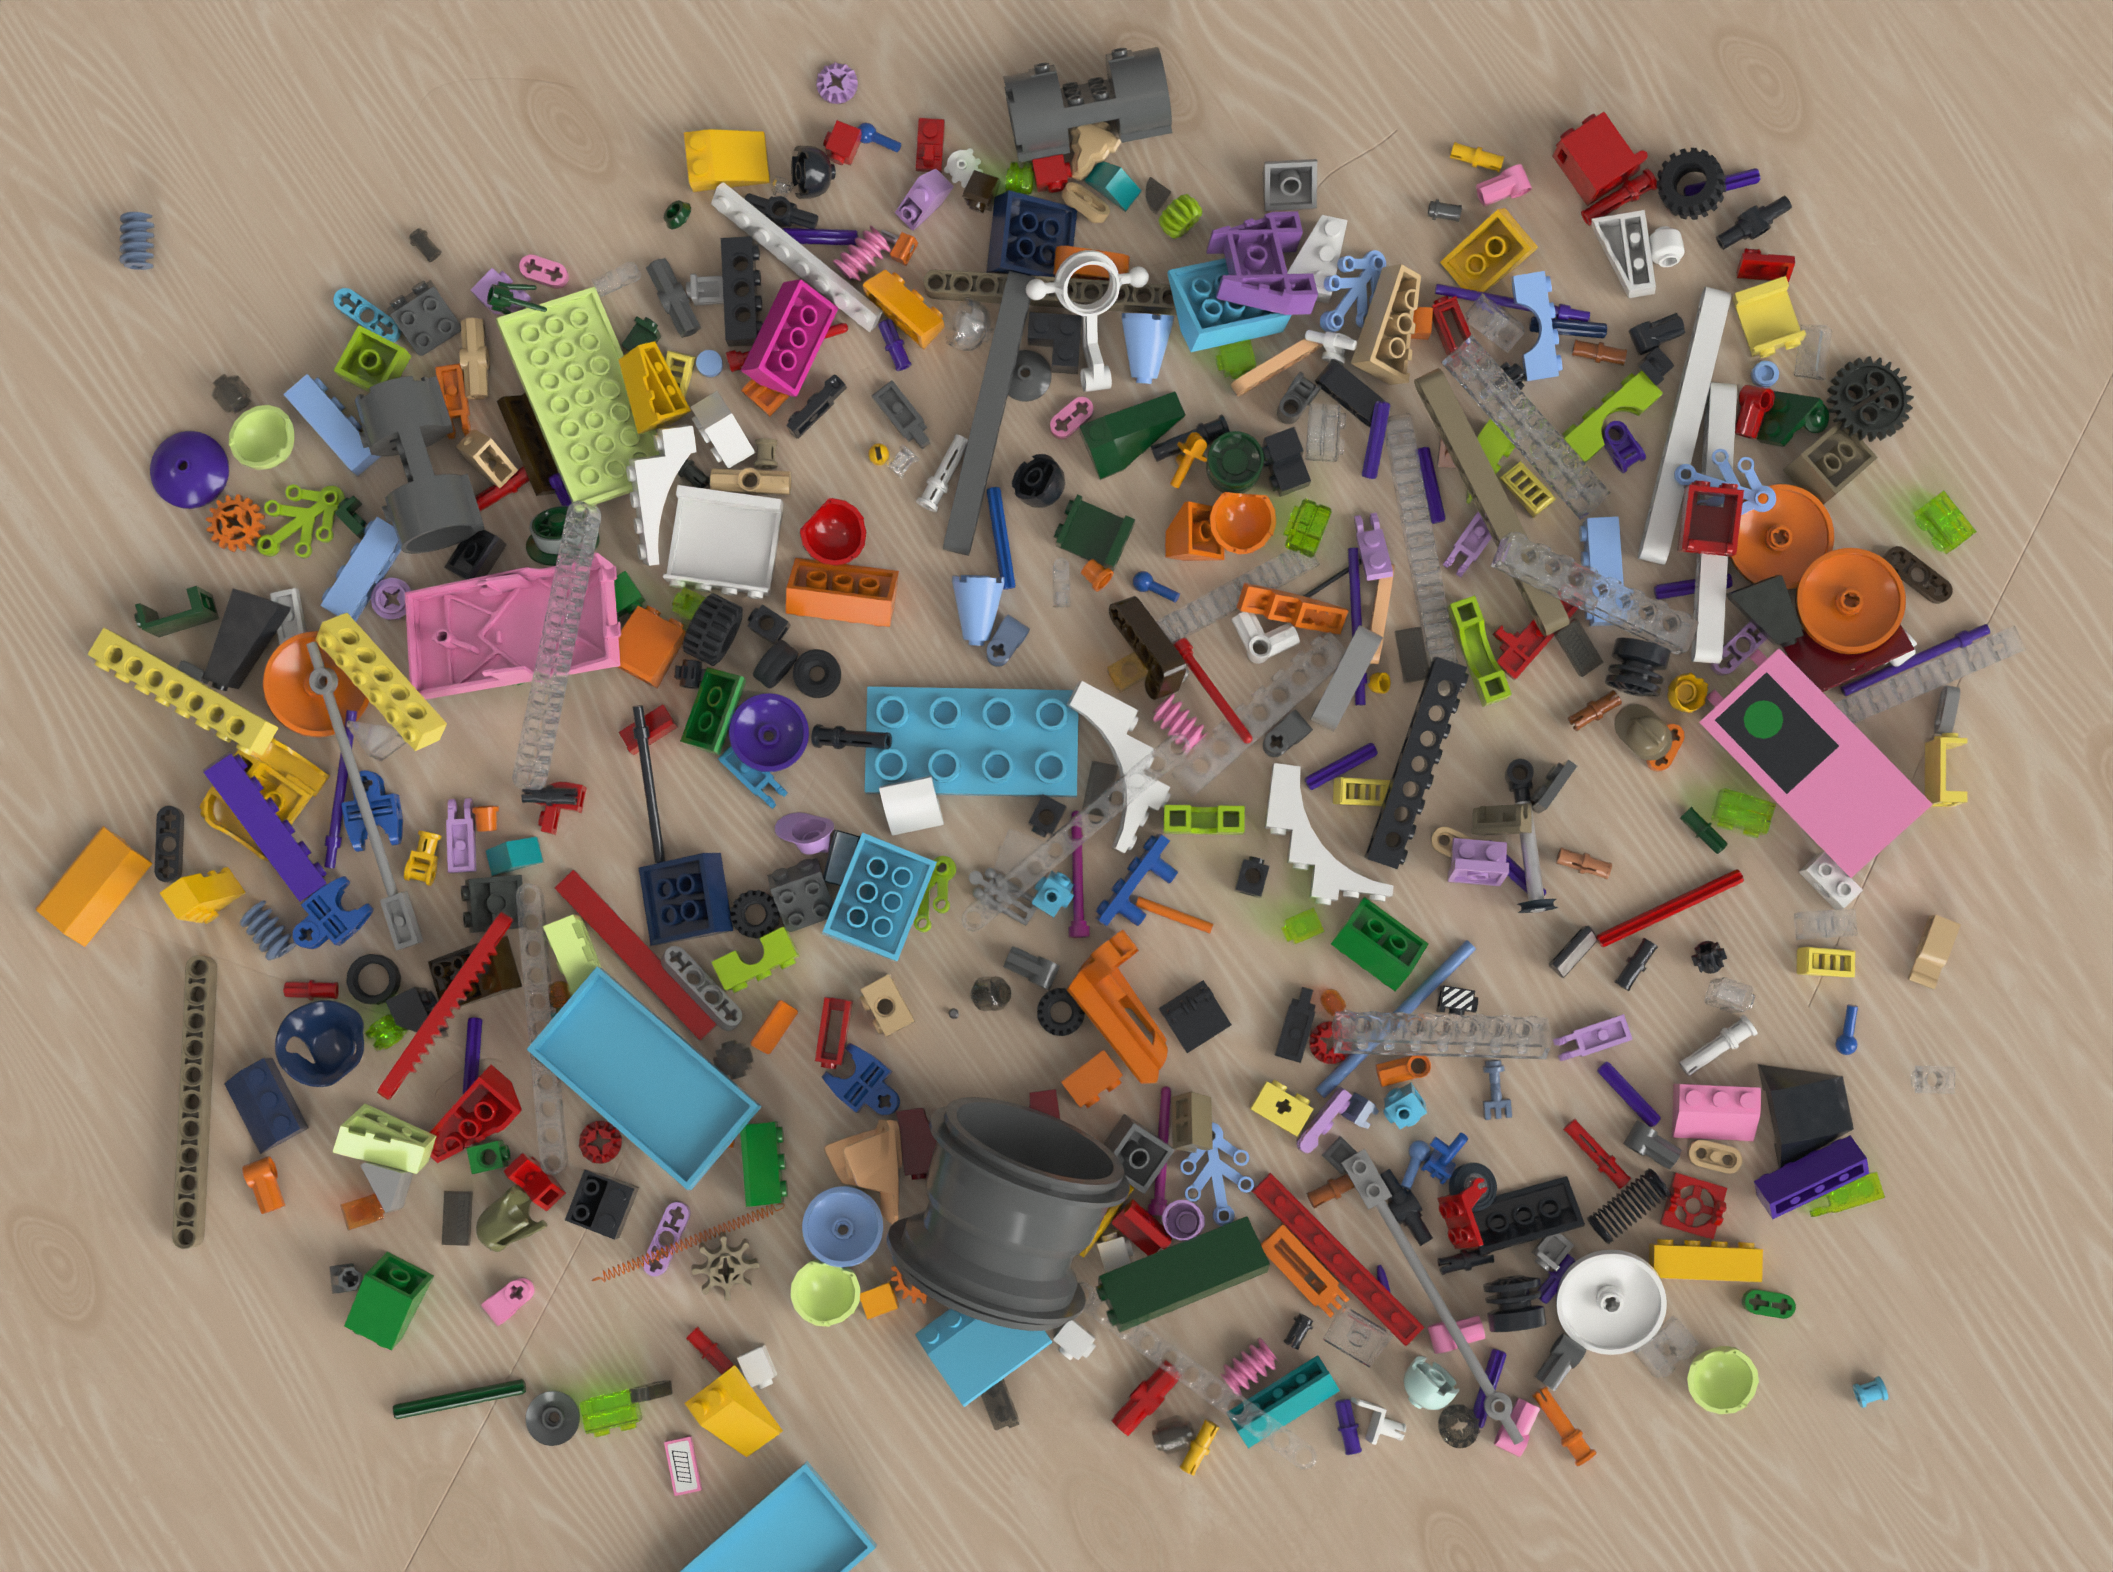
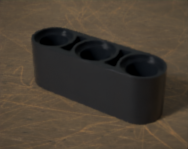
M1331 360L1315 379V383L1317 385L1320 384L1322 386L1321 389L1371 428L1376 401H1385L1383 398L1334 360Z

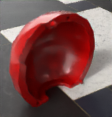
M829 498L800 528L802 545L810 557L822 564L832 566L847 564L858 557L866 545L867 532L863 520L864 517L855 506L847 501Z

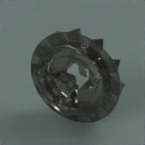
M1464 1404L1448 1406L1440 1414L1438 1420L1439 1433L1442 1439L1454 1448H1466L1476 1442L1477 1436L1481 1432L1478 1424L1480 1420L1476 1418L1474 1410L1467 1408ZM1457 1418L1460 1422L1468 1424L1462 1429L1463 1433L1460 1429H1451V1427L1458 1423Z

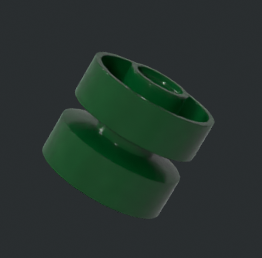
M1232 431L1221 435L1213 442L1209 450L1206 464L1209 481L1222 493H1245L1249 491L1260 477L1264 463L1263 450L1258 441L1247 433Z

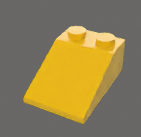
M708 129L684 132L689 184L693 192L716 190L717 186L722 182L730 188L770 183L765 133L763 131Z
M1502 208L1497 209L1440 263L1461 288L1486 292L1519 266L1539 247L1507 209Z
M735 1365L684 1403L700 1426L746 1458L783 1432Z

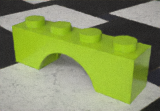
M1642 370L1636 376L1633 373L1629 374L1620 383L1623 387L1619 391L1611 390L1601 399L1604 403L1597 410L1594 407L1589 409L1582 416L1584 421L1578 427L1572 424L1562 434L1565 438L1560 445L1580 467L1605 445L1601 430L1603 421L1607 416L1615 412H1630L1640 416L1663 394Z
M1474 595L1451 603L1446 610L1482 707L1509 698L1512 693L1503 669L1498 665L1490 648L1485 631L1484 618L1476 596Z

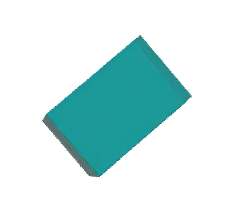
M1104 161L1097 163L1085 179L1088 185L1125 212L1141 193L1140 188L1121 167Z
M538 837L507 841L486 850L492 876L544 863Z

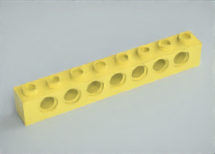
M104 627L87 654L96 659L94 665L107 672L113 669L116 671L114 676L129 684L130 681L137 683L134 687L135 689L148 696L150 692L156 695L154 700L167 707L170 704L176 706L175 712L187 719L190 716L197 719L195 724L207 731H210L212 727L217 730L215 736L228 743L231 740L238 743L236 748L248 755H251L252 751L263 755L278 730V727ZM224 713V716L220 721V716ZM245 725L244 730L240 733L241 727Z

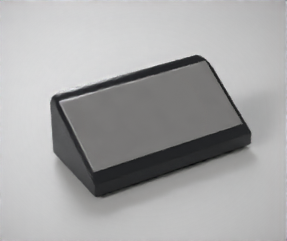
M839 830L834 831L823 873L825 883L841 886L860 836Z
M1583 926L1549 963V967L1560 977L1564 978L1597 942V937L1592 928Z

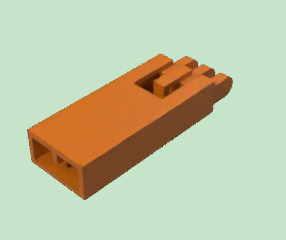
M1283 1224L1261 1243L1266 1256L1315 1307L1319 1305L1330 1318L1334 1315L1333 1311L1327 1307L1330 1303L1337 1310L1342 1307L1335 1300L1338 1295L1345 1303L1350 1300L1337 1286L1339 1282ZM1311 1270L1324 1282L1322 1285L1316 1278L1310 1281L1317 1291L1303 1279Z

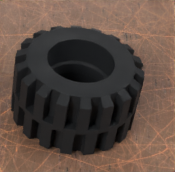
M1684 148L1680 150V155L1676 156L1673 153L1670 155L1671 160L1669 162L1665 160L1662 163L1663 170L1658 171L1659 181H1656V186L1661 200L1673 215L1676 216L1678 214L1681 219L1687 220L1689 216L1692 220H1697L1698 215L1702 214L1704 218L1708 216L1707 211L1712 209L1714 212L1718 208L1716 204L1718 202L1722 203L1724 199L1723 192H1726L1727 188L1725 184L1726 177L1717 159L1713 155L1710 156L1708 151L1702 149L1699 152L1697 148H1691V151L1687 152ZM1690 172H1700L1706 176L1704 188L1696 195L1683 196L1677 192V185L1684 175Z
M711 593L702 601L688 626L684 637L683 651L711 666H715L726 655L735 639L742 621L743 608Z

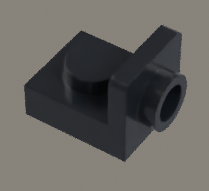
M1656 347L1638 363V366L1657 386L1664 380L1663 376L1674 367V364L1659 347Z

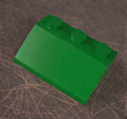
M707 667L680 742L705 752L720 755L732 716L743 693L746 683L745 677Z
M1364 897L1341 927L1331 945L1396 992L1412 973L1429 943Z
M778 1121L747 1124L740 1132L746 1207L784 1202V1197L788 1196L787 1180L782 1181V1170L786 1169L785 1153L780 1154V1143H784L783 1127H778Z

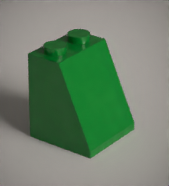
M387 1251L364 1275L344 1327L352 1330L357 1335L364 1336L375 1342L378 1346L392 1351L408 1329L434 1275Z

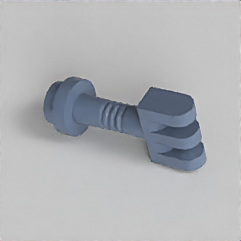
M1499 1059L1485 1061V1066H1483V1072L1489 1073L1491 1083V1100L1483 1101L1485 1120H1491L1490 1109H1494L1495 1119H1501V1108H1505L1506 1118H1512L1511 1100L1502 1099L1500 1072L1505 1071V1068Z

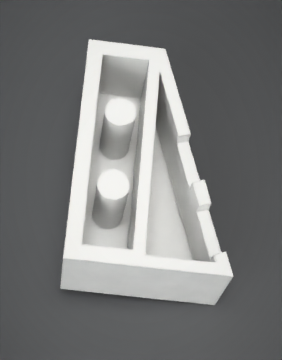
M1645 210L1593 218L1591 227L1628 298L1655 294L1656 284Z
M1322 215L1287 272L1288 274L1313 273L1318 291L1316 301L1329 304L1332 292L1325 289L1324 280L1327 276L1336 275L1348 220Z

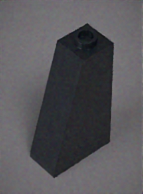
M232 589L203 679L213 682L211 687L227 691L228 687L239 689L289 614L291 607L245 591Z

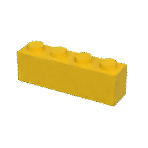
M1657 1239V1244L1649 1243V1264L1658 1273L1660 1278L1762 1282L1763 1249L1755 1248V1243L1738 1242V1247H1730L1726 1241H1711V1246L1700 1245V1240H1684V1245L1673 1244V1239Z

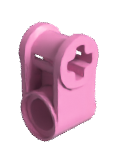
M519 1278L508 1283L504 1288L493 1294L481 1306L498 1327L532 1298L535 1291L534 1285L527 1278ZM522 1286L524 1289L521 1292L522 1295L517 1296L515 1292H517L518 1287Z

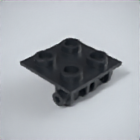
M1204 980L1159 1008L1186 1053H1189L1232 1025Z

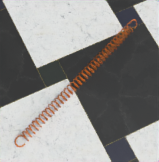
M771 1204V1210H770L769 1207L766 1205L767 1214H766L764 1208L761 1207L762 1215H761V1213L759 1212V1210L756 1209L757 1217H756V1215H755V1213H754L753 1211L751 1212V1213H752V1218H751V1216L749 1215V1213H747V1219H748V1221L746 1220V1218H745L744 1215H742L743 1223H742V1221H741V1219H740L739 1217H737L738 1224L736 1223L735 1219H733V1226H732L731 1222L728 1220L729 1229H728V1227L726 1226V1224L723 1222L724 1231H723L721 1225L718 1224L719 1232H718V1230L716 1229L715 1226L713 1227L715 1235L713 1234L712 1230L709 1228L710 1237H709L708 1233L706 1232V1230H704L705 1238L703 1237V1235H702L701 1232H699L700 1240H699L698 1236H697L696 1234H694L695 1242H694L692 1236H690L691 1245H690L689 1241L687 1240V1238H685L686 1246L684 1245L683 1241L680 1239L681 1248H680L679 1244L675 1241L676 1250H675L673 1244L671 1243V1244H670V1246H671V1251H670V1249L668 1248L667 1245L665 1246V1247H666V1252H667V1254L665 1253L664 1249L661 1247L662 1256H661V1254L659 1253L658 1249H656L657 1258H656V1256H655V1254H654L653 1251H651L652 1259L650 1258L649 1254L646 1253L648 1263H647L645 1257H644L643 1255H641V1256H642L643 1264L641 1263L639 1257H637V1262H638V1266H637L636 1262H635L634 1259L632 1258L633 1267L631 1266L630 1262L627 1260L628 1269H627V1267L625 1266V1264L622 1262V1266H623L624 1272L622 1271L620 1265L618 1264L617 1267H618L619 1274H618V1272L616 1271L615 1267L613 1266L614 1276H613L612 1272L610 1271V1269L608 1268L609 1277L607 1276L606 1272L603 1270L604 1279H603L602 1277H596V1278L592 1279V1281H596V1280L602 1279L604 1282H606L605 1275H606V1277L608 1278V1280H610V1279H611L610 1273H611L612 1277L615 1278V1272L617 1273L618 1276H620V1270H621V1272H622L623 1274H625V1268H626L627 1272H630V1267L632 1268V1270H635L634 1263H635L636 1267L639 1269V1268H640L639 1262H640V1264H641L643 1267H644V1260H645V1262H646L648 1265H649V1259L651 1260L652 1263H654L653 1255H654L655 1259H656L657 1261H659L658 1254H659L660 1257L663 1259V1258H664L663 1252H664V1254L666 1255V1257H668V1250H669V1252H670L671 1255H673V1249H674V1251H675L676 1253H678L677 1245H678V1247H679V1249H680L681 1251H683L682 1244H683V1246L685 1247V1249H688V1247H687V1242H688L689 1246L692 1248V1241H693V1243L697 1246L696 1237H697L699 1243H702L701 1236H702V1238L704 1239V1241L706 1242V1241H707L706 1234H707L708 1238L711 1240V1239H712V1238H711V1233H712V1235L714 1236V1238H716V1232H715V1230L717 1231L718 1235L720 1236V1234H719V1233H721L720 1228H721L722 1232H725V1233H726V1230H725V1226H726L728 1232H731V1230H730V1225H731V1227L733 1228V1230H735V1224H734V1222H735L736 1225H737V1227L740 1229L739 1220H740L741 1224L745 1227L744 1219L746 1220L747 1224L749 1225V1224H750V1222H749V1217H750L751 1221L754 1223V1216L756 1217L757 1221H759L758 1213L760 1214L761 1218L764 1219L763 1211H764L765 1215H766L767 1217H769L768 1210L770 1211L771 1215H773L772 1206H773V1208H774L775 1211H779V1210L783 1209L784 1206H783L782 1208L776 1210L775 1207H774V1205Z

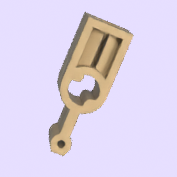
M1938 915L1928 916L1915 952V961L1907 980L1932 990L1935 989L1941 970L1950 956L1961 924Z

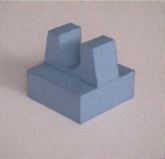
M1354 1092L1349 1100L1351 1102L1349 1107L1341 1115L1361 1128L1368 1129L1371 1124L1366 1121L1370 1113L1377 1115L1379 1110L1370 1100Z

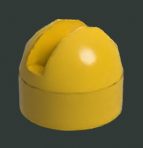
M878 443L869 449V459L873 464L881 466L888 462L890 453L885 445ZM876 448H880L882 455L880 460H877Z
M1377 672L1369 677L1370 683H1368V687L1372 692L1385 694L1389 691L1391 680L1387 673Z

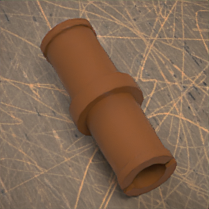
M1575 339L1572 356L1593 359L1595 363L1604 361L1620 364L1621 366H1624L1627 349L1605 346L1603 342L1594 344L1578 341L1577 339Z
M1612 690L1595 702L1591 700L1587 703V707L1568 717L1570 725L1575 724L1573 729L1578 731L1594 720L1599 721L1605 713L1622 704L1620 697L1617 696L1615 698L1617 693Z
M1345 1174L1335 1180L1332 1178L1327 1180V1184L1306 1194L1312 1207L1315 1209L1317 1206L1333 1198L1336 1200L1341 1198V1194L1355 1188L1348 1174Z

